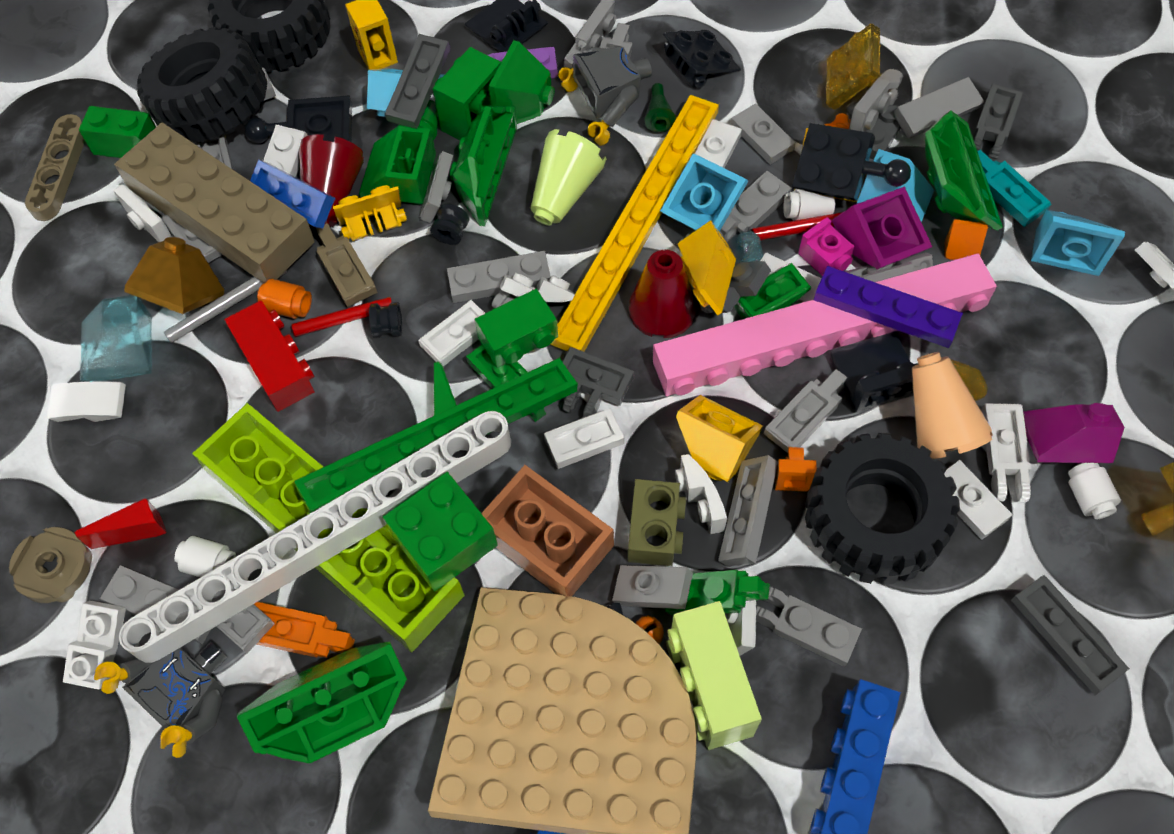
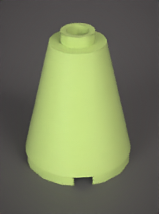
M554 129L548 133L545 139L531 203V211L535 214L534 218L544 225L550 226L552 223H560L602 171L607 160L606 156L601 159L599 156L601 149L587 138L568 131L566 136L557 135L559 130Z

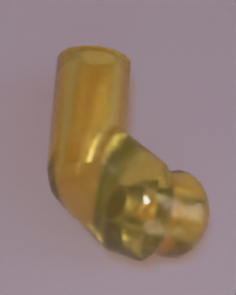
M950 359L974 400L978 401L984 398L988 388L980 370Z

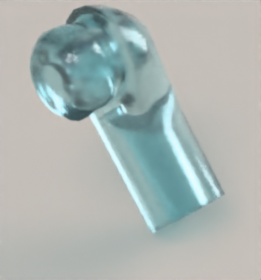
M752 231L739 234L737 244H741L739 249L744 251V257L740 262L760 261L763 257L760 237Z

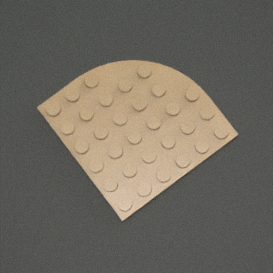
M481 587L429 803L428 812L430 816L565 834H689L696 768L694 713L684 682L672 660L662 647L645 630L627 617L592 601L572 596L566 598L559 594Z

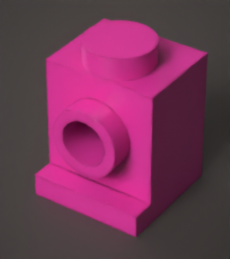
M828 217L802 235L798 252L822 276L827 266L844 271L853 260L851 256L854 245L831 226L832 221Z

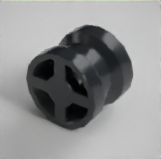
M443 204L437 212L438 219L433 221L430 232L437 240L445 244H459L463 237L462 229L466 228L470 221L469 215L456 205Z
M391 302L389 306H380L378 303L370 304L369 322L373 338H380L383 334L391 333L393 336L402 335V314L399 302Z

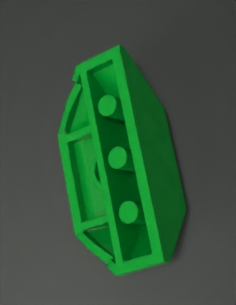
M485 106L470 124L466 137L461 138L458 161H454L451 166L450 179L454 181L457 196L479 226H486L517 131L515 106Z
M950 110L925 133V156L929 166L927 176L937 192V196H935L936 204L943 213H949L958 220L984 223L988 225L989 229L997 231L1003 228L969 125Z
M390 641L352 648L277 683L237 713V719L254 753L264 755L267 753L284 759L312 763L384 728L407 678Z

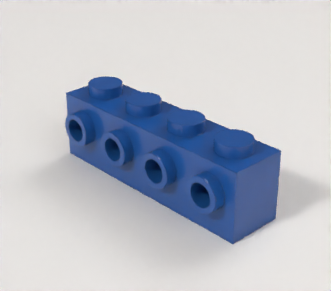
M862 679L858 681L853 690L846 689L840 709L841 713L846 714L842 729L836 728L830 752L836 753L832 769L827 767L824 772L820 792L825 794L822 810L816 808L809 834H868L901 692Z

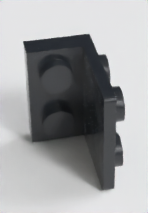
M895 332L832 350L831 357L837 370L847 377L844 386L856 412L914 396L912 367L918 363L913 364L910 362Z

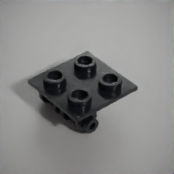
M496 0L468 20L465 26L497 51L507 52L513 40L519 41L521 44L545 27L548 21L539 16L541 6L536 0H528L525 4L519 0Z
M680 30L663 33V36L668 40L664 45L665 54L671 59L676 68L679 69L680 73L685 75L684 77L692 87L702 88L707 82L706 76L708 73L736 72L741 70L733 60V56L716 40V36L709 30Z

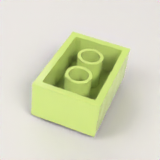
M718 601L673 614L672 628L667 630L669 640L666 641V645L673 664L679 662L681 678L694 707L697 740H704L707 750H711L754 737L762 718L721 602Z

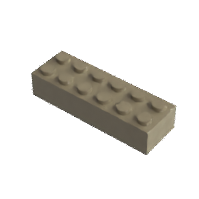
M160 123L114 164L125 185L132 192L264 284L271 278L277 280L315 242L305 217L164 123Z

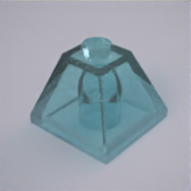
M134 295L103 299L82 322L80 381L99 382L151 374V314L141 299Z

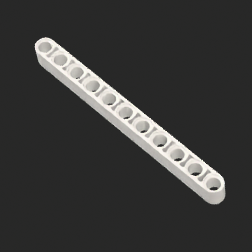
M495 411L480 414L140 612L123 624L119 633L120 644L125 650L145 663H153L162 659L386 525L382 518L384 515L447 471L458 483L503 456L511 446L506 418L501 413ZM489 432H500V435L495 438L485 437ZM457 451H468V453L463 457H452V455ZM427 469L435 470L429 477H419ZM402 489L397 496L386 497L390 490ZM358 509H368L363 516L352 518L353 513ZM333 528L328 537L318 539L321 531ZM298 548V551L292 558L283 559L284 554L288 550ZM262 569L259 577L252 581H247L250 573L254 570ZM226 590L223 598L217 602H212V598L218 591ZM189 611L187 618L182 623L175 624L176 619L181 613ZM151 632L148 642L139 647L141 638Z

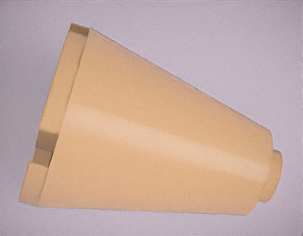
M939 352L917 358L918 364L912 367L917 448L920 449L923 445L932 451L930 454L932 459L946 457L945 452L958 450V453L961 454L992 440L991 436H993L992 429L948 356L941 357Z

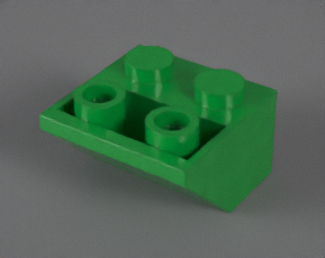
M399 125L373 144L359 192L360 197L371 195V191L380 186L388 185L390 188L398 186L401 202L423 204L436 155L431 128L418 127L415 129Z

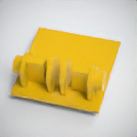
M388 185L380 186L373 189L371 195L358 198L356 195L348 196L341 199L339 205L333 206L339 225H347L341 228L343 236L352 239V242L368 236L362 221L364 218L371 236L374 233L368 218L374 215L380 233L383 232V228L378 217L379 213L382 216L386 230L400 227L402 222L407 221L404 209L397 210L398 207H401L398 186L390 188Z

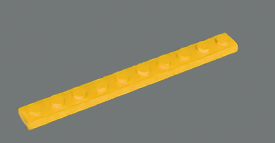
M693 95L688 97L576 291L573 300L569 303L557 324L558 338L554 339L551 345L567 352L570 347L585 352L662 214L660 212L692 154H695L711 121L717 116L719 104Z

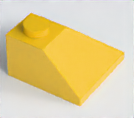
M699 395L681 408L676 415L691 457L703 468L710 478L719 481L725 480L728 482L738 472L741 462L745 460L763 428V425L702 395Z

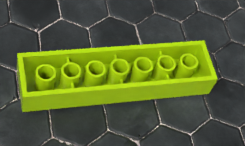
M248 403L192 453L209 475L275 533L280 532L310 514L296 489L294 481L323 468V466ZM358 509L353 513L352 518L363 516L368 509ZM386 525L315 567L411 653L465 596L460 582L455 577L434 592L392 537ZM333 528L321 531L318 539L328 537Z

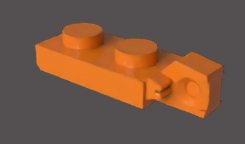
M261 602L254 603L258 609L275 623L256 645L316 658L318 656L327 658L329 650L343 653L353 648L355 639H352L351 634L337 631L338 624L329 621L326 616Z

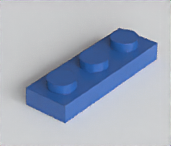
M258 160L250 181L305 217L310 225L323 229L335 197L267 162Z

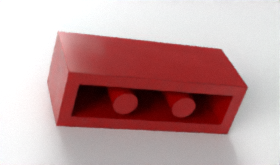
M260 300L224 319L277 412L315 393L309 381L315 376L305 359L298 362L294 354L300 351L291 335L283 336L280 332V329L285 326L275 309L268 311L263 301Z

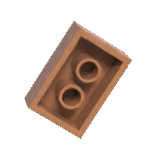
M526 465L519 470L481 513L494 528L498 543L496 549L555 594L563 595L566 598L575 594L614 546L613 528Z

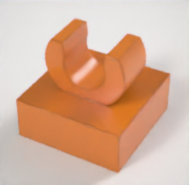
M788 447V457L786 459H779L775 474V490L809 491L817 470L816 460H804V448Z

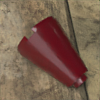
M309 135L301 139L299 146L300 177L302 181L335 197L325 224L328 223L329 227H333L338 220L333 206L339 205L341 199L349 196L364 163L363 151L354 143L343 138L335 137L334 142L323 141L324 135ZM309 224V227L316 230L318 228Z
M659 250L649 257L629 301L630 318L635 327L645 335L652 337V334L662 335L663 338H673L683 334L692 325L697 305L681 257L671 250Z

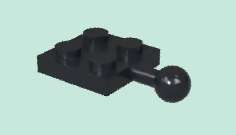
M350 95L288 100L287 122L267 123L261 118H252L245 125V134L250 141L262 143L269 136H272L275 126L280 125L304 131L308 136L315 134L324 135L323 141L334 142V138L339 137L352 142V101Z
M810 123L792 187L816 194L857 201L865 174L883 177L889 185L899 187L906 184L910 179L911 168L907 162L900 159L892 160L888 164L869 161L875 141L873 133Z

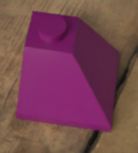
M905 186L855 204L832 220L836 230L854 245L852 254L877 270L932 248Z
M1093 403L1091 405L1074 404L1023 411L1026 437L1037 462H1114L1125 427L1113 405Z

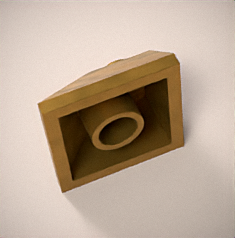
M167 237L162 242L150 245L125 284L124 289L126 293L181 314H185L224 295L225 291L200 249L186 244L185 240L177 237Z

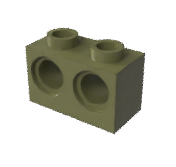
M635 479L628 544V562L673 567L674 554H682L683 532L676 531L677 519L685 518L686 497L679 496L680 483ZM661 501L666 503L668 508L659 511L653 509L650 505L653 502ZM657 535L666 542L660 546H653L647 542V539Z

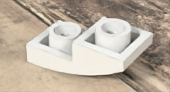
M515 272L513 277L505 274L500 285L501 290L515 296H522L537 288L545 302L572 301L575 296L568 289L570 283L554 275L551 276L550 280L541 277L537 287L534 288L532 287L533 280Z
M73 382L52 385L47 419L62 422L85 418L98 422L121 418L126 384L121 382Z
M689 454L681 455L680 469L675 470L676 483H680L679 492L685 491L687 503L697 502L701 523L707 522L710 534L724 532L727 515L713 482L703 468Z
M95 601L82 603L77 641L68 644L63 677L64 683L101 689L102 683L107 680V677L94 680L95 670L103 662L114 661L126 607Z

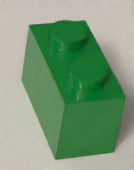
M89 106L80 125L79 132L93 155L122 158L154 130L156 125L148 112Z
M537 288L474 319L477 336L497 368L504 364L515 363L524 354L536 348H545L554 339L558 338L557 319Z

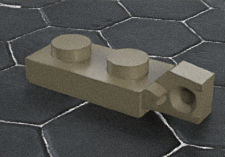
M328 223L324 225L323 229L316 228L322 246L316 248L318 256L346 306L349 307L378 293L375 284L348 238L341 236L336 239Z

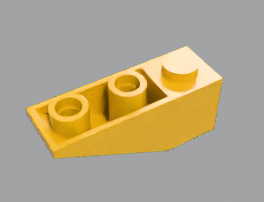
M710 220L677 244L682 253L681 259L689 282L694 288L692 290L694 295L704 308L710 305L718 316L723 311L736 258L726 240Z

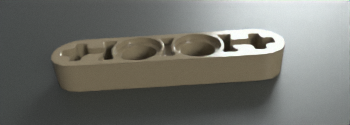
M64 115L56 120L27 193L25 206L38 221H48L57 216L85 143L79 132L82 121L77 115ZM63 150L69 151L65 157L55 159V155ZM60 175L56 182L45 184V181L50 176Z

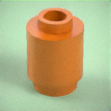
M271 278L260 286L257 299L258 301H263L268 311L275 309L278 315L296 319L298 317H305L308 314L312 295L303 286Z

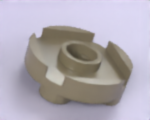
M50 527L43 529L45 533H41L36 537L30 535L24 539L15 549L9 564V571L13 576L16 590L28 599L38 603H51L55 601L62 603L70 600L74 596L75 591L85 581L93 558L90 549L72 531L60 527ZM55 557H58V564L55 569L47 573V570L43 568V564L46 561L52 562Z

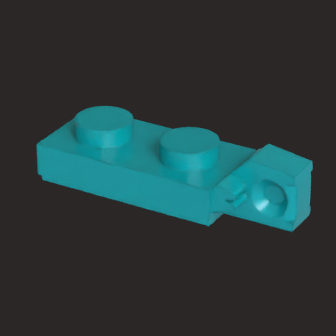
M981 150L977 151L993 199L1024 228L1043 215L1046 210H1049L1052 205L1051 202L1005 160L1002 163L996 160L992 161Z

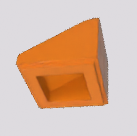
M954 219L945 239V258L957 260L978 253L980 255L988 225L980 222Z

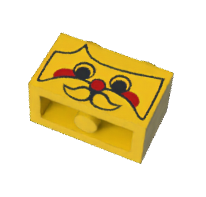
M355 0L345 4L357 49L369 70L383 69L398 63L388 18L378 0Z

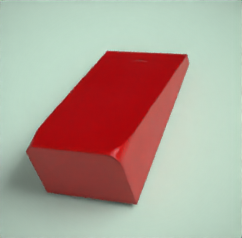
M144 498L76 530L75 535L90 549L157 537L166 534L167 531L159 511Z

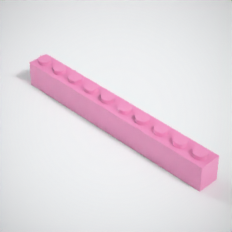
M979 253L876 282L959 312L967 310L975 312L983 309L988 305L997 287ZM810 300L653 344V364L666 396L673 394L685 395L701 386L708 384L711 386L720 385L729 378L740 375L752 376L764 368L775 365L783 367L799 358L806 356L811 358L818 357L827 350L897 330Z

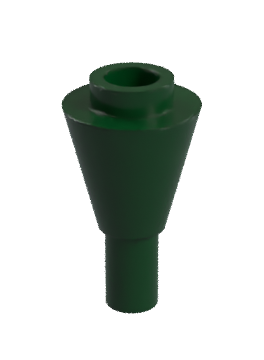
M655 83L651 87L652 99L645 117V125L653 132L662 133L671 129L676 116L664 96L663 85Z

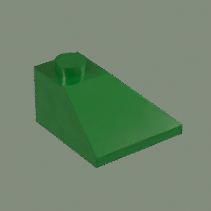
M513 40L489 84L491 106H515L517 124L541 116L545 106L552 103L555 88L551 86L550 71L519 41Z

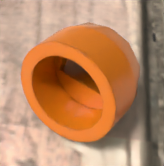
M650 616L638 619L635 624L643 630L651 625L657 627L647 633L660 645L664 634L660 621Z

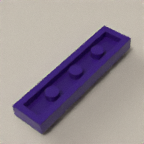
M830 266L826 267L814 296V301L946 348H950L963 314Z

